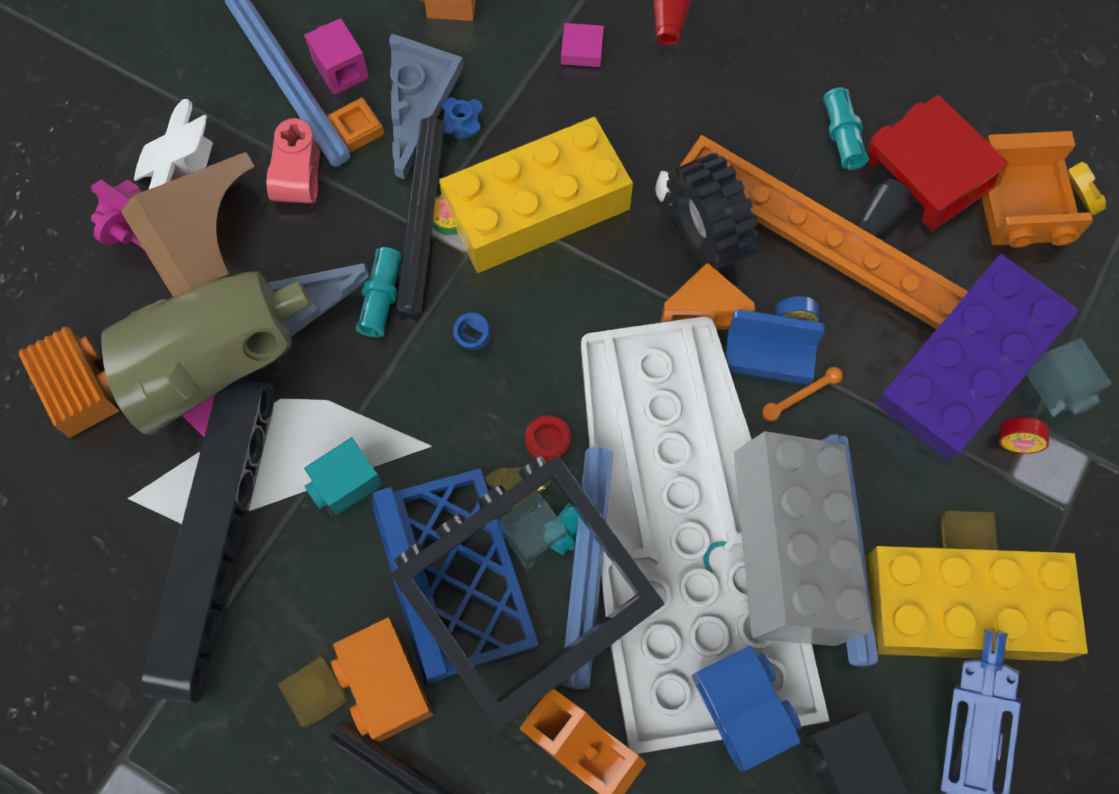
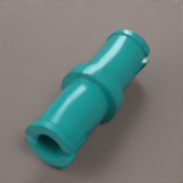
M843 87L834 88L828 91L823 98L831 122L828 131L831 139L837 143L843 169L855 170L863 167L869 160L860 134L863 130V125L860 117L854 113L849 90L847 88L844 90Z
M388 247L376 249L370 279L364 282L362 295L365 299L356 330L368 337L379 338V336H384L390 304L396 301L398 291L395 288V283L403 256L395 249Z

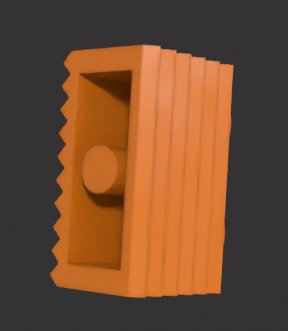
M63 327L61 331L54 332L52 336H46L44 340H37L35 345H29L27 349H20L18 354L53 425L69 438L120 411L113 398L114 396L109 387L105 371L100 373L95 364L96 361L101 359V356L87 335L80 338L70 327Z

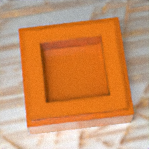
M363 97L327 115L349 149V153L385 134L382 124Z

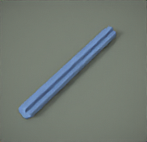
M225 0L226 5L301 120L310 126L314 140L330 165L339 167L342 163L348 162L350 159L349 149L250 0Z

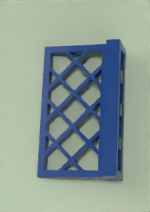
M481 468L395 492L392 491L391 487L373 492L372 508L391 573L399 568L394 559L417 543H420L422 546L427 537L434 541L440 539L438 533L432 530L443 509L455 516L461 513L465 520L482 509L477 502L472 513H469L448 502L455 488L470 484L474 485L478 500L488 493ZM446 491L442 498L434 495ZM422 498L436 505L437 508L428 524L424 526L408 517L404 502ZM497 518L482 528V530L490 534L493 543L486 557L460 544L450 551L440 571L429 566L412 578L440 619L450 624L448 627L450 633L456 627L480 640L473 656L468 657L474 668L536 649L539 646ZM412 529L421 534L417 543ZM494 552H496L499 564L491 561ZM456 553L481 565L470 587L445 574ZM486 568L505 579L507 590L501 602L475 590ZM426 574L435 578L431 588H429ZM394 581L424 687L458 674ZM440 582L466 594L454 617L435 607L433 595ZM509 596L511 598L514 610L505 606V603ZM470 597L496 610L485 633L459 620ZM500 613L519 622L524 640L506 645L489 636ZM485 643L496 648L480 654Z

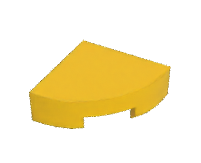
M1081 162L1068 169L1070 183L1088 212L1093 216L1106 209L1105 197L1100 194L1092 182L1096 178L1087 163Z

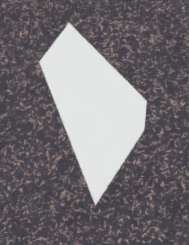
M280 399L274 403L249 511L307 491L304 486L311 482V479L304 470V467L353 437L372 467L432 446L328 400ZM200 452L128 499L182 524Z

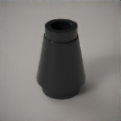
M885 179L882 184L875 185L856 226L880 238L910 211V202L913 199L912 192L904 184L894 179Z

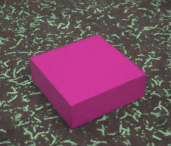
M564 23L561 64L600 67L604 26Z

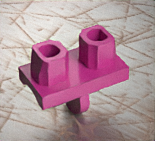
M128 179L115 187H111L103 180H99L91 185L92 192L98 196V206L96 212L91 217L92 222L96 224L94 228L96 240L106 246H112L119 241L124 244L132 241L143 249L121 213L134 195L141 193L139 187Z

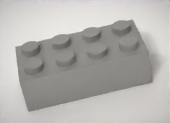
M764 431L734 452L752 639L837 646L871 634L872 628L845 444Z

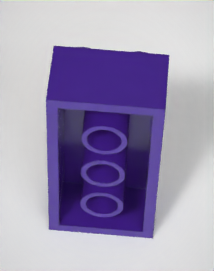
M1000 254L876 400L875 404L938 454L949 460L960 454L1079 310Z

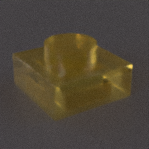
M946 511L941 515L943 549L998 550L993 512Z
M319 657L278 684L300 725L306 729L349 701L323 657Z

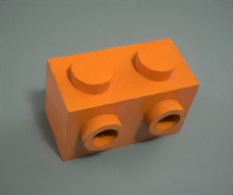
M389 617L333 644L338 658L331 661L332 668L340 686L343 689L350 686L357 704L350 707V711L355 725L362 736L369 733L372 740L381 742L434 716L398 629Z

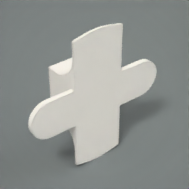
M183 99L175 107L171 115L166 134L144 146L137 163L134 181L144 177H152L149 187L151 189L205 168L213 145L212 141L203 136L207 115H203L188 123L192 111V102L188 99Z

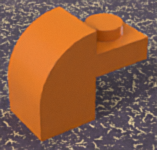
M555 689L542 697L519 728L544 751L598 794H625L646 765V762L638 754L602 729L584 710Z

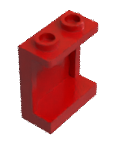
M939 94L925 104L920 102L914 105L905 114L904 118L892 127L887 125L877 131L870 140L868 163L872 167L882 163L925 207L921 220L932 232L999 186L1009 164Z

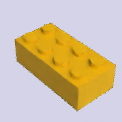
M595 117L439 179L443 202L477 273L630 210L633 187L632 180Z
M877 546L865 556L879 655L982 658L984 629L995 630L994 651L998 631L1008 633L1004 659L1064 661L1088 653L1075 553Z

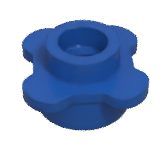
M448 98L443 102L442 107L445 111L444 119L442 120L445 125L444 133L464 139L480 131L478 115L483 111L480 101L472 99L467 102Z

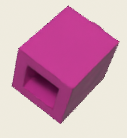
M341 18L327 25H322L304 35L312 60L333 95L369 79L363 52Z

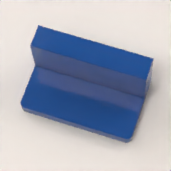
M737 309L734 311L727 331L724 352L729 371L810 385L814 379L817 345L824 335L825 324Z

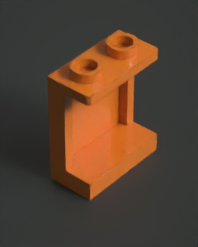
M1072 131L988 135L985 140L1009 162L1000 185L982 197L992 245L1009 244L1011 247L1020 248L1032 243L1052 242L1053 245L1060 246L1075 242L1091 225L1093 219L1091 213H1078L1065 163V158L1075 147Z

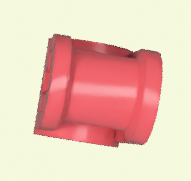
M287 119L281 122L275 130L271 164L267 172V192L272 202L311 204L316 202L321 152L318 144L313 140V132L310 126L301 119Z

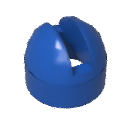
M466 313L455 322L453 333L456 341L462 347L468 350H478L489 342L491 329L488 322L481 315ZM467 325L483 334L480 340H476L474 337L463 332Z

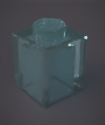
M1082 338L1042 354L1026 373L1053 417L1070 409L1074 415H1078L1100 403L1097 395L1112 384Z

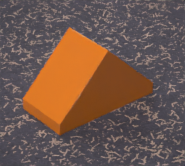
M707 263L664 303L661 323L705 316L713 320L716 329H728L735 310L755 312V303Z

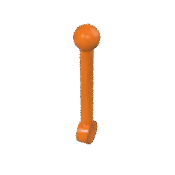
M830 367L826 370L825 376L780 403L766 404L762 410V418L767 422H775L785 409L829 383H839L843 378L842 370L839 367Z

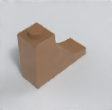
M246 152L138 193L122 209L121 213L173 297L229 275L217 243L216 219L220 202L226 190L238 184L255 167Z

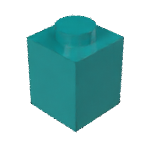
M353 437L304 467V470L311 479V482L304 486L319 509L328 505L336 516L383 485L378 474Z

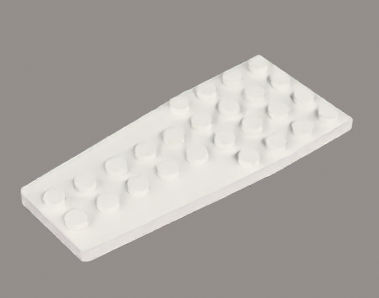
M704 316L584 335L581 340V357L589 447L607 448L613 452L607 524L665 603V605L611 645L628 748L636 754L722 740L691 675L750 645L756 654L762 652L768 658L776 675V681L771 683L775 694L781 702L784 700L790 702L799 717L801 727L828 722V712L812 644L752 639L734 452L752 439L713 320ZM726 542L724 547L714 548L709 555V565L713 570V573H711L704 566L703 556L711 544ZM603 552L601 583L605 617H607L635 596V593L607 554Z

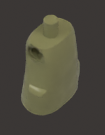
M258 271L245 272L198 286L168 300H158L153 304L132 312L130 316L107 327L102 331L101 335L103 363L109 387L119 408L133 426L140 432L151 436L226 386L282 357L292 345L290 331L285 318L312 305L305 288L298 280L273 292L262 273Z

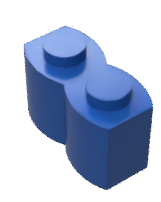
M750 645L691 675L738 771H746L801 743L796 732L801 729L799 717L788 700L781 702L775 694L771 683L776 681V675L764 653L756 654Z

